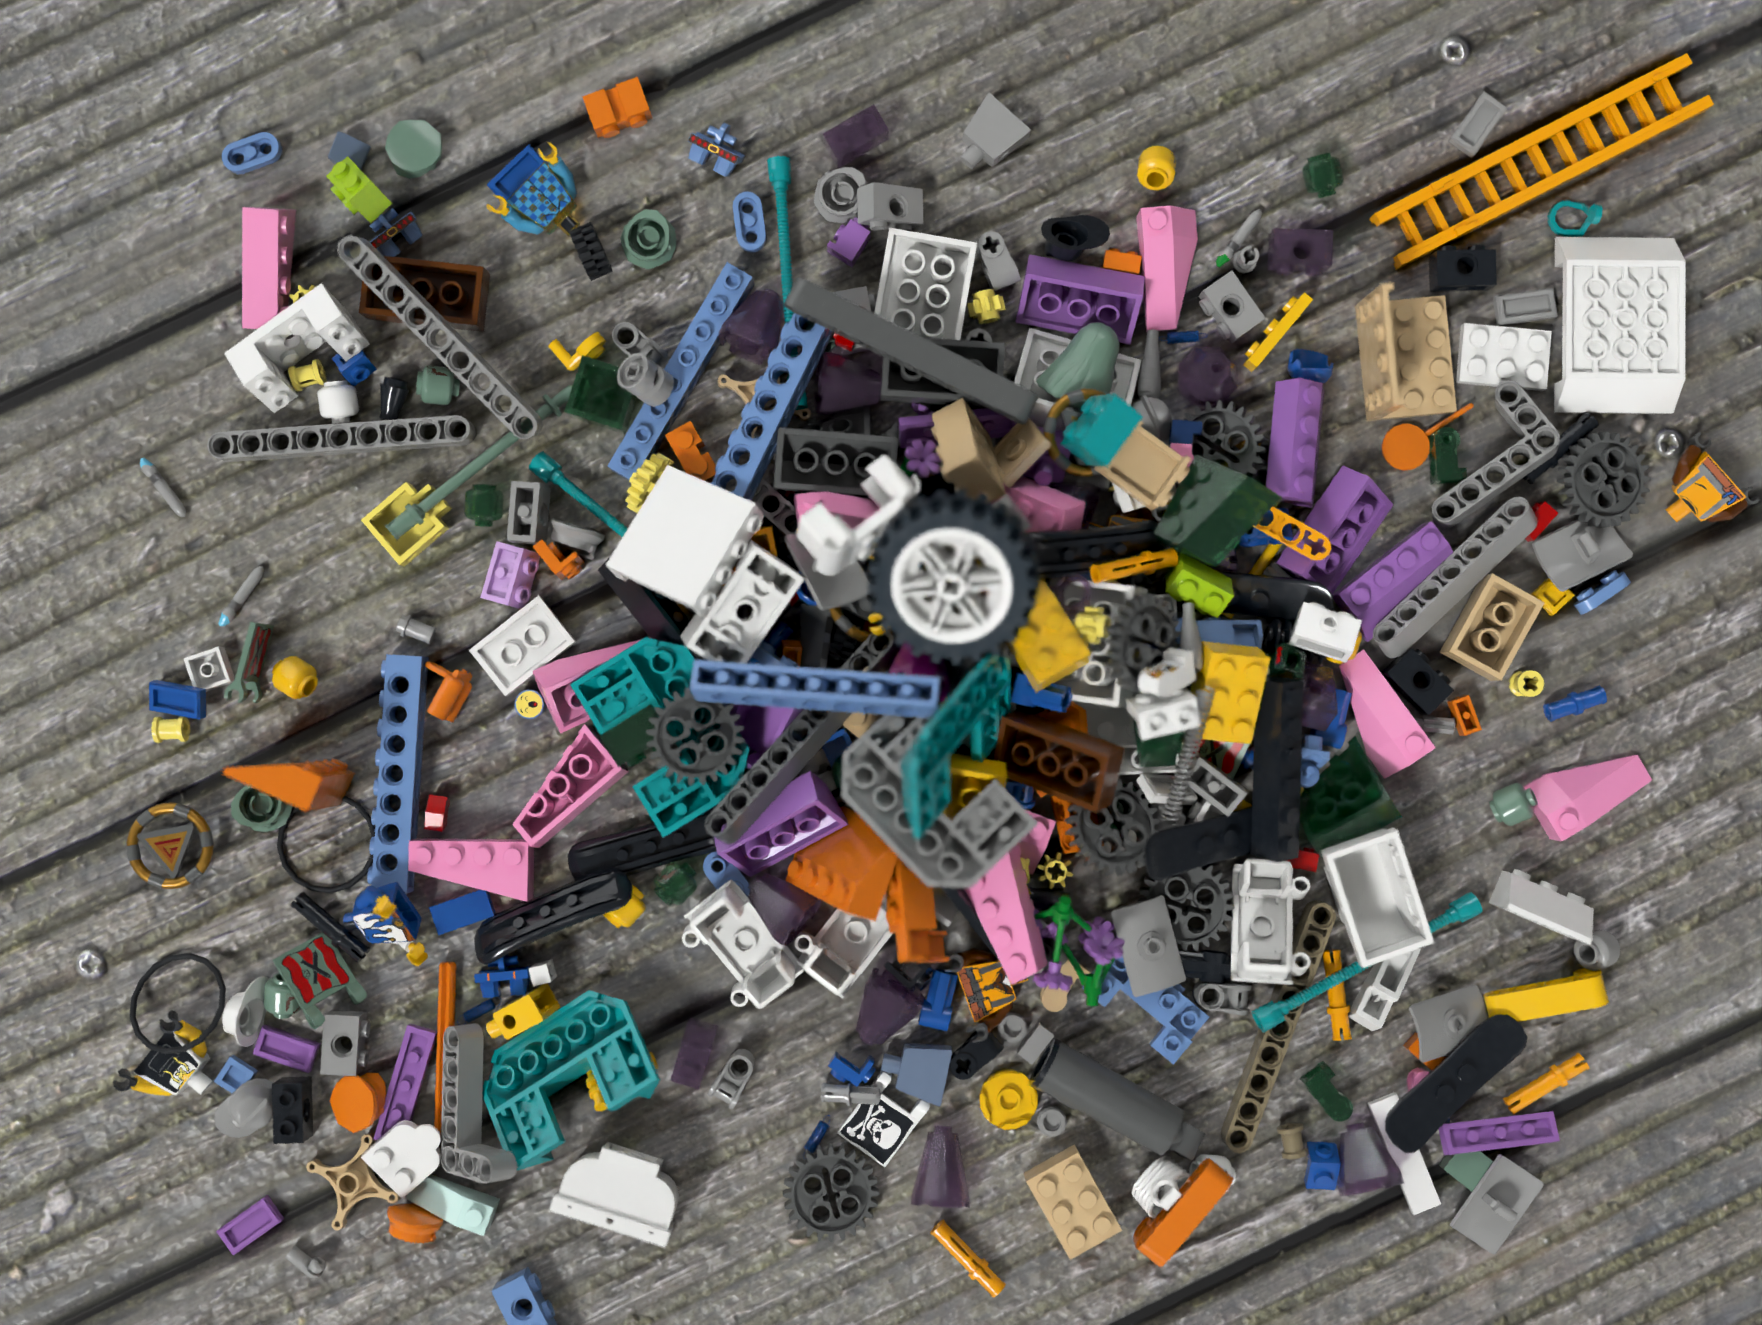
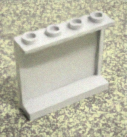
M667 465L606 566L617 578L625 582L627 579H631L694 609L700 617L704 618L707 611L714 606L716 596L723 584L729 581L732 569L738 559L744 556L747 544L753 534L761 528L764 515L755 503Z

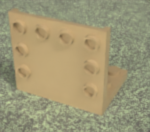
M1394 283L1380 284L1355 305L1366 421L1457 412L1445 295L1389 300L1388 293L1394 289Z

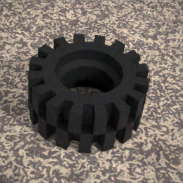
M591 222L569 231L578 256L591 281L613 272Z
M843 613L855 627L862 630L865 620ZM837 625L828 657L846 663L854 654L859 640L844 633Z

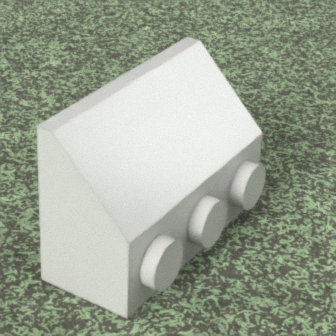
M1514 869L1512 873L1501 872L1490 898V904L1571 939L1591 944L1593 940L1594 908L1584 905L1585 898L1568 892L1567 896L1557 893L1559 887L1542 880L1538 885L1529 881L1531 875Z

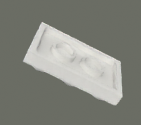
M1470 323L1462 324L1456 383L1497 387L1500 383L1511 380L1517 382L1523 389L1546 390L1552 331Z
M538 595L469 651L505 696H509L534 676L532 671L552 662L575 644L576 640L542 597Z

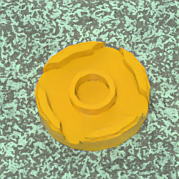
M1013 1069L1000 1070L991 1074L983 1083L979 1093L980 1108L984 1117L993 1125L1004 1130L1018 1129L1026 1125L1032 1119L1031 1117L1036 1112L1038 1106L1037 1091L1029 1085L1030 1079L1024 1073Z

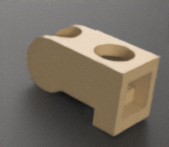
M1068 959L1061 966V973L1071 976L1074 984L1079 977ZM1079 964L1085 974H1090L1088 968ZM1047 986L1041 989L1040 1000L1047 1010L1058 1012L1066 1006L1069 991H1064L1060 987L1058 989H1051Z

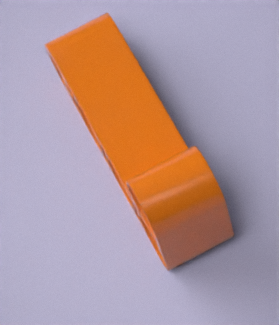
M1206 1158L1179 1189L1182 1193L1181 1197L1168 1211L1162 1209L1154 1220L1148 1216L1138 1225L1133 1234L1135 1248L1157 1266L1162 1267L1227 1192L1233 1182V1177L1210 1158Z

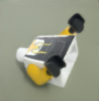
M172 1010L168 1012V1018L172 1022L168 1023L160 1019V1030L164 1034L156 1045L165 1048L184 1046L199 1038L202 1032L183 1020L179 1021L177 1012ZM205 1040L185 1052L163 1054L151 1050L134 1070L136 1074L134 1077H131V1073L127 1069H120L118 1071L120 1077L127 1079L123 1082L114 1080L115 1089L123 1092L131 1088L134 1091L147 1094L171 1096L180 1094L190 1086L202 1095L213 1083V1080L201 1071L210 1060Z

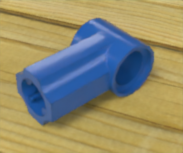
M1015 673L1011 702L1030 707L1040 706L1057 712H1066L1072 700L1071 687L1053 683L1036 693L1024 673Z
M1325 687L1319 715L1314 719L1310 732L1312 736L1322 737V745L1341 749L1347 732L1345 720L1352 693Z
M934 969L927 997L922 1003L918 1025L947 1032L953 1006L951 1003L955 993L958 974L946 972L942 969Z

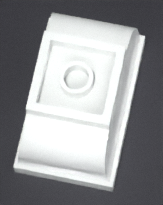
M1382 828L1322 849L1325 863L1324 870L1341 922L1345 924L1358 964L1362 968L1434 943L1397 829Z
M607 1142L602 1147L601 1152L585 1154L570 1166L564 1175L559 1191L553 1197L549 1211L666 1247L675 1224L672 1220L678 1204L679 1194L673 1179L660 1171L664 1159ZM607 1218L613 1219L614 1222L609 1224Z

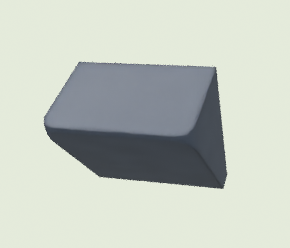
M338 131L328 159L336 164L348 156L362 170L371 146Z

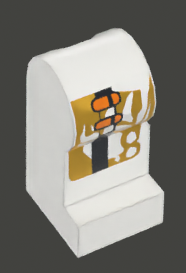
M1169 648L1164 651V660L1153 668L1147 667L1141 672L1138 680L1140 691L1145 694L1153 693L1156 696L1166 698L1195 681L1193 652Z

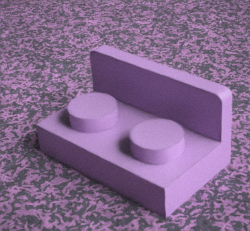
M496 541L480 598L522 609L530 599L534 577L539 568L540 555L524 548Z

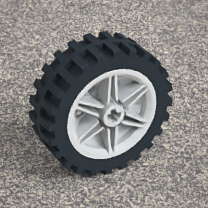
M945 489L938 490L934 498L926 499V496L922 495L915 499L911 507L908 508L907 505H904L898 511L895 519H890L885 526L874 550L868 570L871 573L868 581V593H873L874 596L871 607L874 613L880 612L882 614L880 625L883 630L887 631L891 628L896 633L893 641L899 646L904 642L911 645L912 655L919 658L921 652L932 655L931 662L940 664L941 658H952V665H962L963 658L972 657L973 663L982 661L984 653L989 650L994 656L1002 652L1004 642L1008 641L1012 644L1018 638L1019 629L1021 627L1025 628L1028 624L1031 610L1035 606L1039 584L1038 551L1034 552L1033 550L1034 540L1031 533L1025 534L1023 532V521L1017 515L1013 518L1006 514L1007 506L999 501L996 507L987 503L988 495L979 493L978 499L966 497L967 490L958 489L954 496H946ZM952 544L956 547V550L946 552L944 546ZM974 557H982L985 564L978 566ZM924 561L929 570H921L919 564ZM986 589L989 591L986 596H982L977 592ZM923 595H935V598L927 601ZM957 602L956 604L963 612L955 613L952 605Z

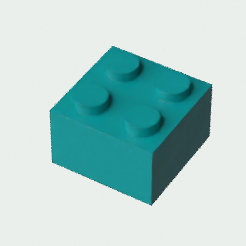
M1116 394L1091 396L1082 405L1081 411L1083 413L1078 420L1072 421L1063 433L1065 438L1060 444L1087 466H1108L1143 416Z

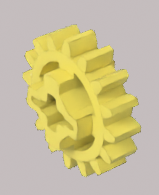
M657 453V455L652 454L650 460L645 459L642 467L638 468L637 472H633L630 478L631 487L627 489V493L630 495L625 499L628 503L627 508L638 513L666 466L673 467L674 461L661 453Z

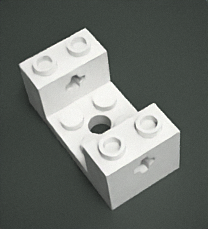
M321 283L224 354L243 386L275 413L298 397L284 374L288 367L297 364L325 342L345 361L357 355L370 343L351 314ZM294 335L292 338L285 340L288 336Z
M751 539L747 544L744 556L738 559L734 566L736 570L716 597L714 606L707 611L704 618L696 613L681 634L686 647L708 661L746 664L804 581V578L797 570ZM741 604H750L753 608L751 616L746 619L737 617V608Z

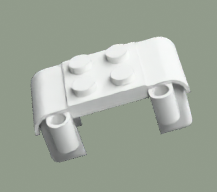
M882 455L865 469L871 477L861 483V487L880 510L853 530L838 515L833 517L821 503L816 504L804 513L799 520L797 538L816 558V569L823 575L832 576L838 574L848 565H852L859 559L864 561L874 553V547H876L890 519L894 520L898 511L904 505H907L909 508L914 504L920 490V481L916 475H913L910 480L887 455Z
M1249 858L1245 860L1244 864L1233 865L1232 891L1234 897L1231 898V902L1235 905V909L1231 910L1233 918L1231 921L1232 981L1293 985L1291 975H1303L1310 965V958L1307 954L1298 952L1292 955L1293 900H1302L1310 889V882L1302 876L1292 879L1293 868L1289 861L1276 862L1267 859ZM1296 886H1300L1303 891L1298 890ZM1295 961L1301 962L1303 967L1297 966Z
M731 879L684 915L685 918L690 920V924L684 929L682 935L683 944L686 947L693 948L701 940L704 945L708 944L738 980L732 987L730 998L732 1004L737 1007L746 1005L749 998L756 1008H764L794 984L795 978L804 972V968L796 963L798 958L742 889ZM693 933L696 937L690 938L687 934ZM741 992L744 996H737L736 993Z
M886 894L876 921L847 914L837 908L815 937L808 932H801L796 937L795 947L799 952H802L796 963L842 999L893 934L889 933V924L886 920ZM807 938L810 944L805 947L801 946L799 939Z

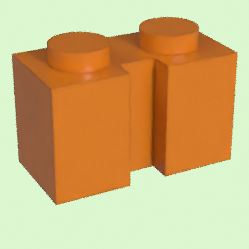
M638 77L615 84L616 87L609 90L601 89L582 96L598 138L602 136L604 138L614 137L620 133L621 129L630 126L631 128L642 127L648 123L647 120L653 118Z
M689 421L665 434L684 471L687 474L711 483L716 474V464L708 452L702 455L699 451L705 445L693 423Z

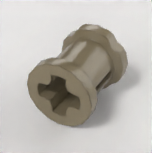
M1287 1123L1277 1127L1278 1134H1281L1284 1149L1281 1152L1282 1158L1298 1159L1308 1155V1149L1304 1148L1301 1131L1304 1130L1302 1123Z

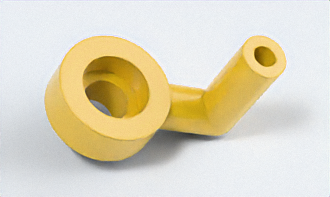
M595 332L577 347V352L573 356L569 354L557 339L553 340L548 347L568 370L574 371L586 359L590 358L593 361L605 351L603 345L606 343V340L599 332Z

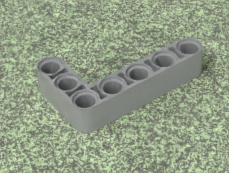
M1509 380L1500 383L1495 390L1494 402L1498 412L1521 440L1435 500L1432 505V520L1438 527L1447 529L1455 526L1557 453L1560 442V435L1557 429L1517 382ZM1504 393H1513L1516 399L1513 402H1504L1500 397ZM1523 415H1530L1535 421L1530 425H1524L1518 419ZM1542 437H1547L1554 444L1544 448L1539 446L1537 441ZM1516 455H1524L1529 461L1524 465H1516L1513 463L1512 458ZM1492 472H1498L1504 479L1501 482L1492 483L1487 479V476ZM1466 490H1475L1479 496L1475 500L1468 501L1462 497V494ZM1442 507H1449L1454 511V514L1449 518H1442L1437 512Z
M477 1023L449 1026L446 1028L443 1036L442 1167L447 1173L483 1184L512 1179L517 1171V1162L514 1155L509 1151L481 1144L484 1046L482 1028Z

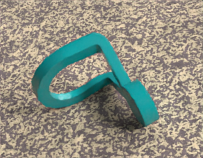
M1561 201L1553 205L1549 210L1547 216L1548 225L1559 236L1582 237L1590 224H1598L1600 222L1603 208L1597 204H1593L1589 208L1588 205L1582 202ZM1561 207L1580 209L1587 215V218L1580 229L1565 230L1556 223L1555 215L1558 209Z

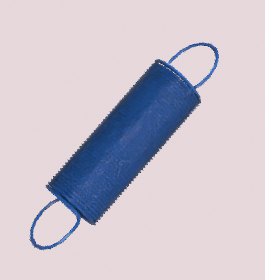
M1198 330L1167 333L1166 340L1161 341H1167V344L1199 342V334L1205 333H1199Z
M492 998L464 1012L463 1018L465 1022L470 1023L495 1009Z
M819 1121L804 1148L814 1153L830 1126L823 1121Z

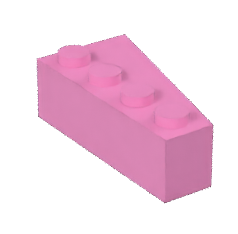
M242 207V328L258 329L285 310L289 305L296 210Z
M1021 476L1011 488L1003 483L1005 493L1011 497L1026 515L1031 525L1024 533L1081 530L1085 501L1051 487L1039 485L1034 480ZM1001 497L989 502V504L993 505Z
M586 724L583 725L574 742L567 747L562 754L561 760L549 772L543 785L537 793H534L512 824L530 847L541 848L629 772L593 727Z
M416 838L409 841L408 871L528 902L533 899L534 847H530L525 839Z
M1019 844L1014 846L972 888H964L1011 984L1039 972L1048 965L1039 926H1036L1033 901L1028 893L1026 872L1021 864Z

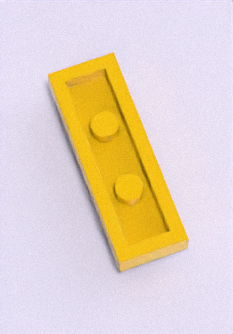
M1304 292L1298 299L1295 296L1290 298L1282 308L1285 312L1284 316L1279 321L1274 318L1263 331L1267 335L1261 343L1255 341L1245 352L1248 359L1244 362L1243 366L1251 372L1259 366L1313 301L1309 295Z

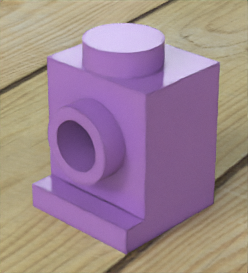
M856 217L853 220L850 219L847 226L842 224L833 238L836 243L829 241L827 252L853 267L871 239V231L868 230L869 226L858 224V218Z

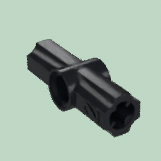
M1179 950L1186 977L1199 978L1200 981L1209 983L1231 981L1257 984L1256 982L1231 980V955H1228L1226 952L1216 950H1201V952L1187 950L1184 952Z

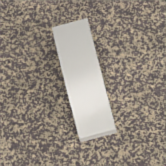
M1418 948L1375 964L1358 992L1348 1017L1371 1031L1381 1029L1393 1002L1399 1000L1421 949Z

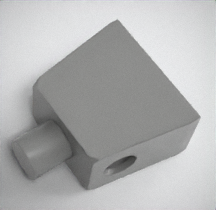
M988 93L963 133L962 140L969 147L960 156V159L970 169H973L981 159L993 167L1027 141L1031 129L992 94Z

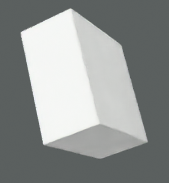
M218 646L183 658L193 687L204 688L207 692L230 684L235 680L225 647Z

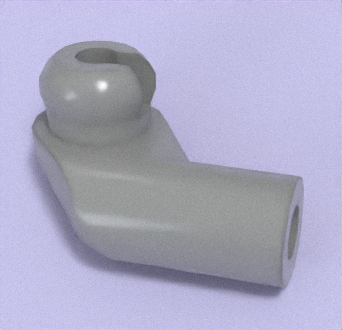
M294 1246L285 1257L311 1279L320 1277L326 1268V1263L322 1258L314 1257L312 1259L297 1246Z

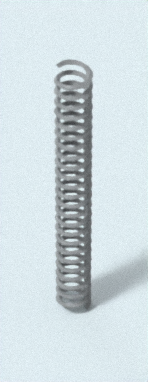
M1206 685L1205 688L1210 690L1212 694L1203 690L1196 691L1200 695L1196 696L1199 725L1202 724L1203 726L1186 730L1188 734L1184 735L1186 739L1183 740L1185 745L1181 746L1183 750L1180 751L1181 756L1178 757L1181 761L1177 762L1179 766L1175 767L1177 771L1174 772L1176 777L1172 778L1174 782L1171 783L1172 788L1169 789L1172 793L1168 794L1170 798L1166 799L1168 803L1165 804L1166 809L1163 810L1166 813L1162 815L1165 820L1176 821L1171 826L1179 823V814L1182 812V804L1186 797L1185 793H1187L1188 783L1192 776L1191 772L1195 765L1194 761H1196V756L1198 755L1197 750H1199L1200 740L1203 738L1201 734L1204 733L1203 729L1206 727L1205 723L1207 722L1206 718L1209 716V707L1212 706V696L1215 695L1214 690Z

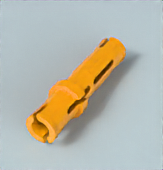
M1174 548L1153 553L1151 551H1143L1139 556L1092 565L1090 575L1095 584L1141 573L1151 575L1156 570L1177 566L1178 554ZM1155 560V563L1141 565V563ZM1128 566V569L1113 571V569Z
M1332 949L1333 962H1331L1330 951L1324 950L1323 952L1325 977L1327 978L1342 969L1340 949ZM1343 981L1339 985L1327 990L1329 1006L1326 1008L1327 1014L1331 1016L1332 1040L1341 1041L1340 1028L1343 1030L1344 1040L1352 1039L1348 1013L1351 1011L1350 1005L1346 1003Z
M1578 1052L1560 1065L1556 1066L1554 1064L1550 1066V1071L1509 1096L1502 1098L1505 1105L1509 1106V1111L1515 1115L1518 1111L1557 1087L1561 1086L1563 1088L1567 1086V1081L1590 1069L1587 1062H1581L1585 1059Z
M944 1219L939 1221L933 1227L930 1234L969 1272L968 1276L972 1280L976 1279L992 1298L996 1297L1004 1289L1006 1283L988 1267L989 1263L984 1258L980 1259L945 1223Z

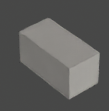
M1038 1021L1016 1050L1017 1054L1032 1065L1055 1036L1054 1033Z

